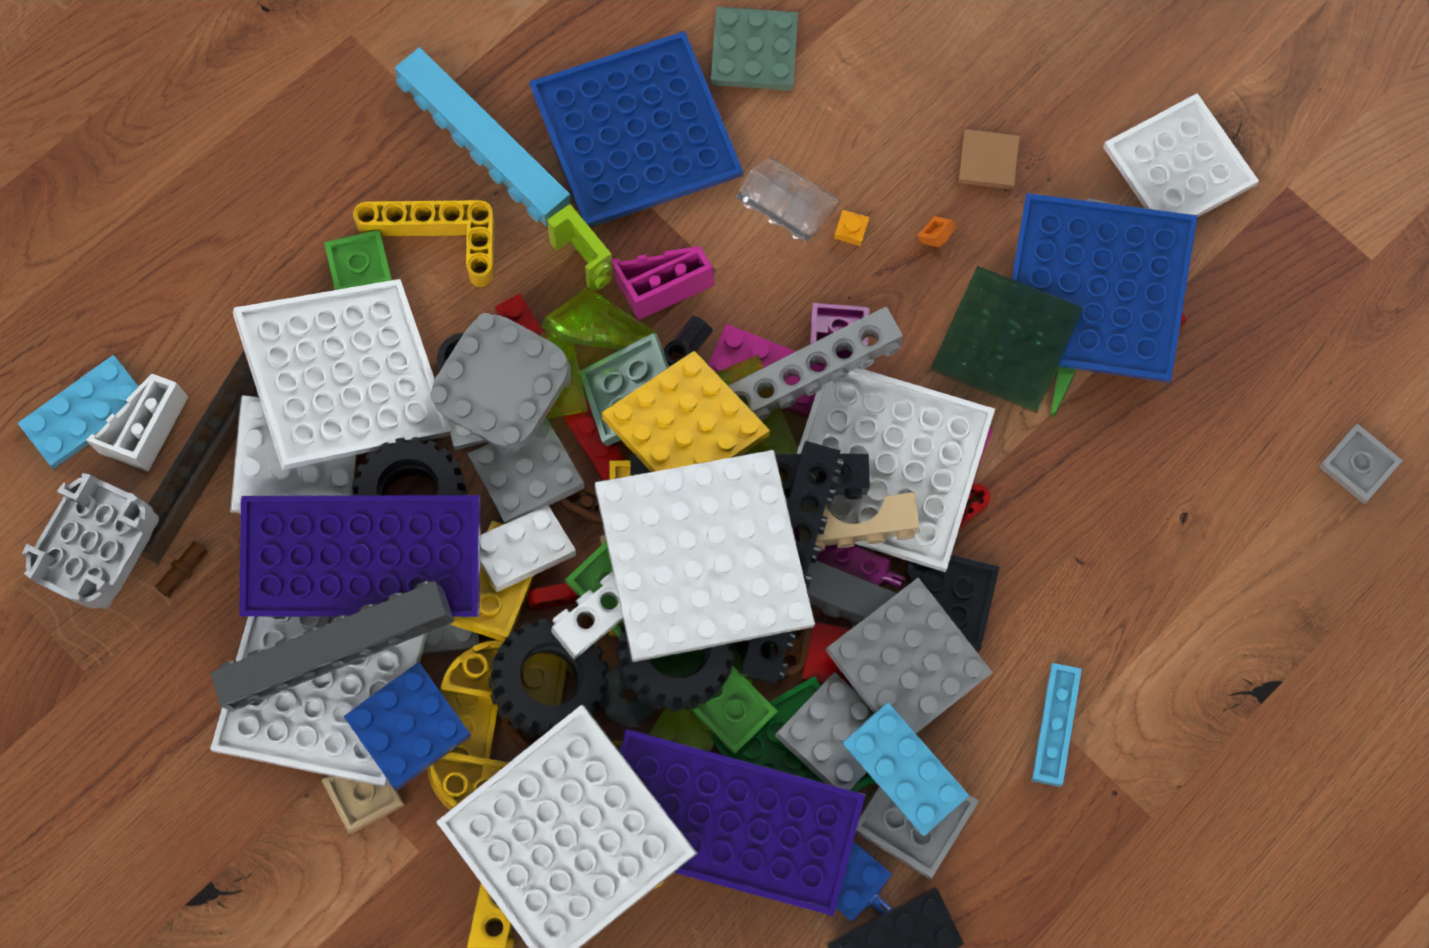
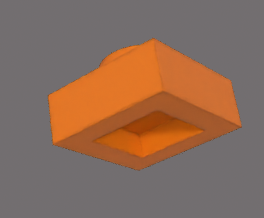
M934 216L917 237L922 244L941 247L949 240L950 235L957 227L951 219Z

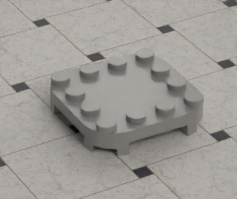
M483 313L466 329L436 376L430 392V398L434 402L436 409L449 422L452 421L495 445L497 449L508 452L509 450L519 449L527 444L530 446L537 439L535 433L564 387L569 388L572 380L570 364L564 352L554 343L506 317Z
M82 473V478L76 479L69 485L63 483L56 491L64 497L36 545L33 547L26 544L22 552L27 557V571L24 574L43 587L84 607L107 609L112 605L114 597L121 590L149 541L153 529L159 522V517L153 512L149 504L133 493H128L91 474Z

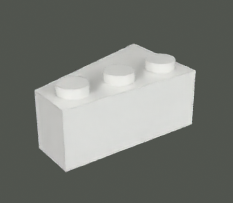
M151 374L126 399L128 403L116 415L112 413L106 419L108 423L96 435L92 433L86 441L101 455L149 472L184 407L188 395L176 382Z

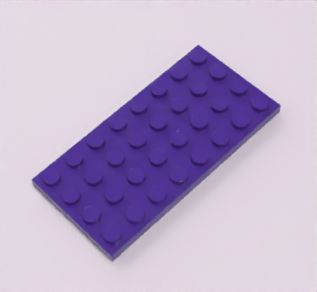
M241 496L240 616H350L358 613L359 609L365 605L380 604L387 601V597L392 594L407 593L414 590L415 586L419 583L435 581L444 589L453 617H480L481 496Z
M626 729L620 749L621 755L697 852L694 857L674 873L834 916L865 794Z

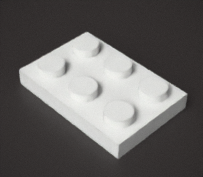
M549 505L480 535V566L496 593L576 556L574 546Z

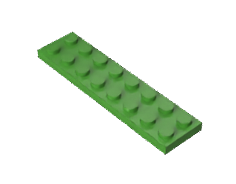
M607 541L565 579V583L579 597L589 590L595 593L602 587L600 581L613 571ZM607 595L600 599L601 605L605 609L612 610L617 607V601L612 596ZM623 620L611 629L618 637L624 624ZM704 648L652 658L649 661L658 672L665 676L686 678L694 674L702 665ZM732 665L731 673L719 692L705 704L701 703L690 711L734 755L778 711L745 677L739 676L740 672Z

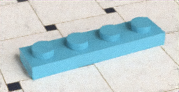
M1052 663L1050 666L1031 778L1033 782L1062 787L1082 671L1080 668Z

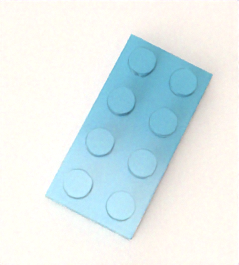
M112 355L18 422V425L54 470L89 444L86 439L92 433L96 435L108 423L106 419L112 413L116 415L128 403L126 399L139 386L117 358Z
M889 702L885 703L842 742L844 747L922 836H925L969 796Z

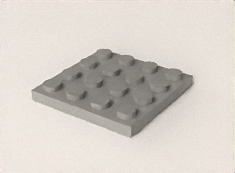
M919 578L825 649L873 713L889 702L915 734L993 673Z

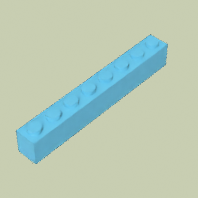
M420 47L394 67L397 76L395 81L399 88L405 93L409 91L415 97L414 101L423 111L428 110L433 115L434 122L441 129L446 128L459 147L465 146L470 151L473 161L479 166L484 165L489 170L490 177L498 185L502 183L516 203H523L527 207V213L534 221L538 222L540 220L547 227V219L571 204L570 193Z

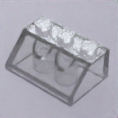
M772 157L750 169L736 198L743 201L744 206L748 209L759 211L766 216L770 223L778 226L781 225L789 230L794 238L808 241L819 232L840 202L838 198Z

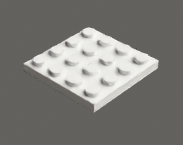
M1198 94L1106 141L1103 146L1108 156L1146 209L1192 214L1199 217L1255 187L1259 182Z
M242 395L230 512L241 514V496H353L352 484L356 455L282 470L260 398Z

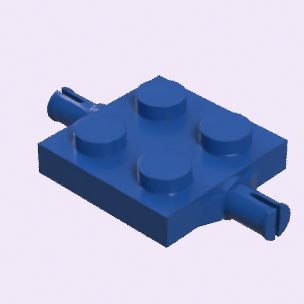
M854 841L836 909L851 922L864 909L870 906L880 914L886 911L879 905L883 906L887 911L893 908L879 897L882 886L892 874Z

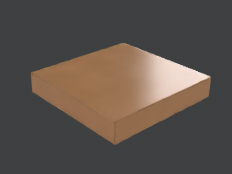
M964 129L958 183L1013 190L1015 186L1019 136Z

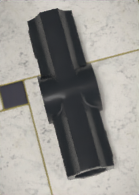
M692 315L675 339L665 346L664 354L669 367L678 362L670 358L673 353L680 352L685 357L693 351L698 352L713 332V329L707 322Z

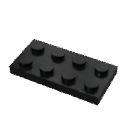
M933 887L825 944L827 948H958L964 942L938 889Z

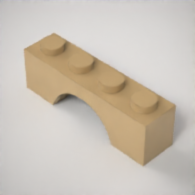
M915 492L885 496L879 512L870 520L859 524H849L838 520L825 506L823 516L828 517L823 535H817L815 545L820 546L819 551H823L825 546L837 544L838 548H848L855 546V542L867 540V544H878L885 542V538L896 536L897 540L914 538V534L920 533ZM817 506L802 507V509L807 513H814ZM798 527L800 542L807 541L809 539L807 530Z

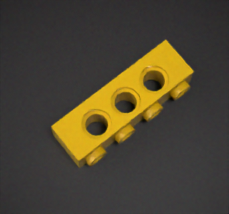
M481 883L467 948H514L515 939L510 938L513 925L499 906L493 902V898ZM493 921H499L503 924L502 933L494 937L488 935L487 926Z

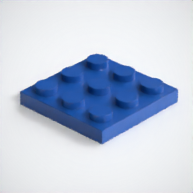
M419 662L343 716L396 791L472 736Z

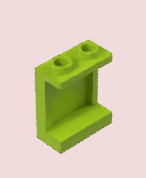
M571 204L547 219L549 241L553 248L558 251L571 242L588 263L585 266L589 291L592 292L596 288L601 289L605 287L613 277L612 254Z

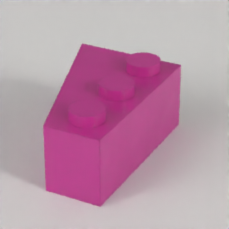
M700 246L664 251V255L647 257L645 254L637 256L638 259L621 262L620 259L612 260L613 277L638 321L715 285L713 267Z

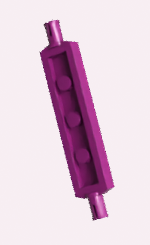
M795 528L793 530L794 538L800 542L798 528ZM837 544L825 546V550L819 551L816 559L880 587L886 582L901 589L905 581V577L890 572L889 559L857 546L838 548Z

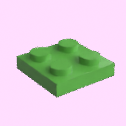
M380 230L324 242L335 290L392 280Z

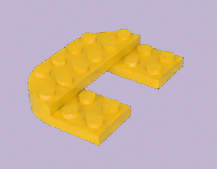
M500 640L477 644L458 656L448 668L439 688V691L472 735L427 768L430 784L436 796L449 810H452L510 763L490 759L498 705L493 704L490 697L492 688L489 687V677L491 675L490 667L500 646L504 643ZM549 653L535 654L526 660L520 677L528 695L545 705H561L567 662L559 656Z

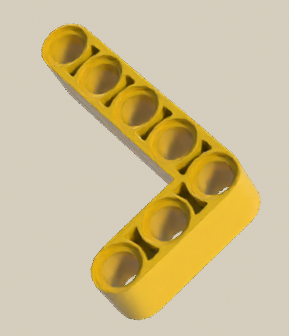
M481 200L362 202L354 208L353 216L360 234L380 230L381 237L467 236L466 266L470 282L476 287H485L493 281L494 218L492 207L489 203ZM452 215L459 217L455 221L446 220L449 216ZM479 215L487 216V218L482 221L475 220V218ZM367 216L374 217L369 222H362V219ZM394 216L402 217L401 220L397 222L390 221V219ZM422 216L430 217L429 220L424 222L418 220ZM478 241L487 242L486 245L482 247H476L474 245ZM477 267L487 268L483 273L474 272Z

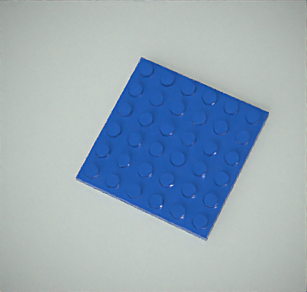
M685 31L529 81L530 89L578 212L589 227L743 176V169Z
M1026 193L998 358L1171 383L1198 215Z

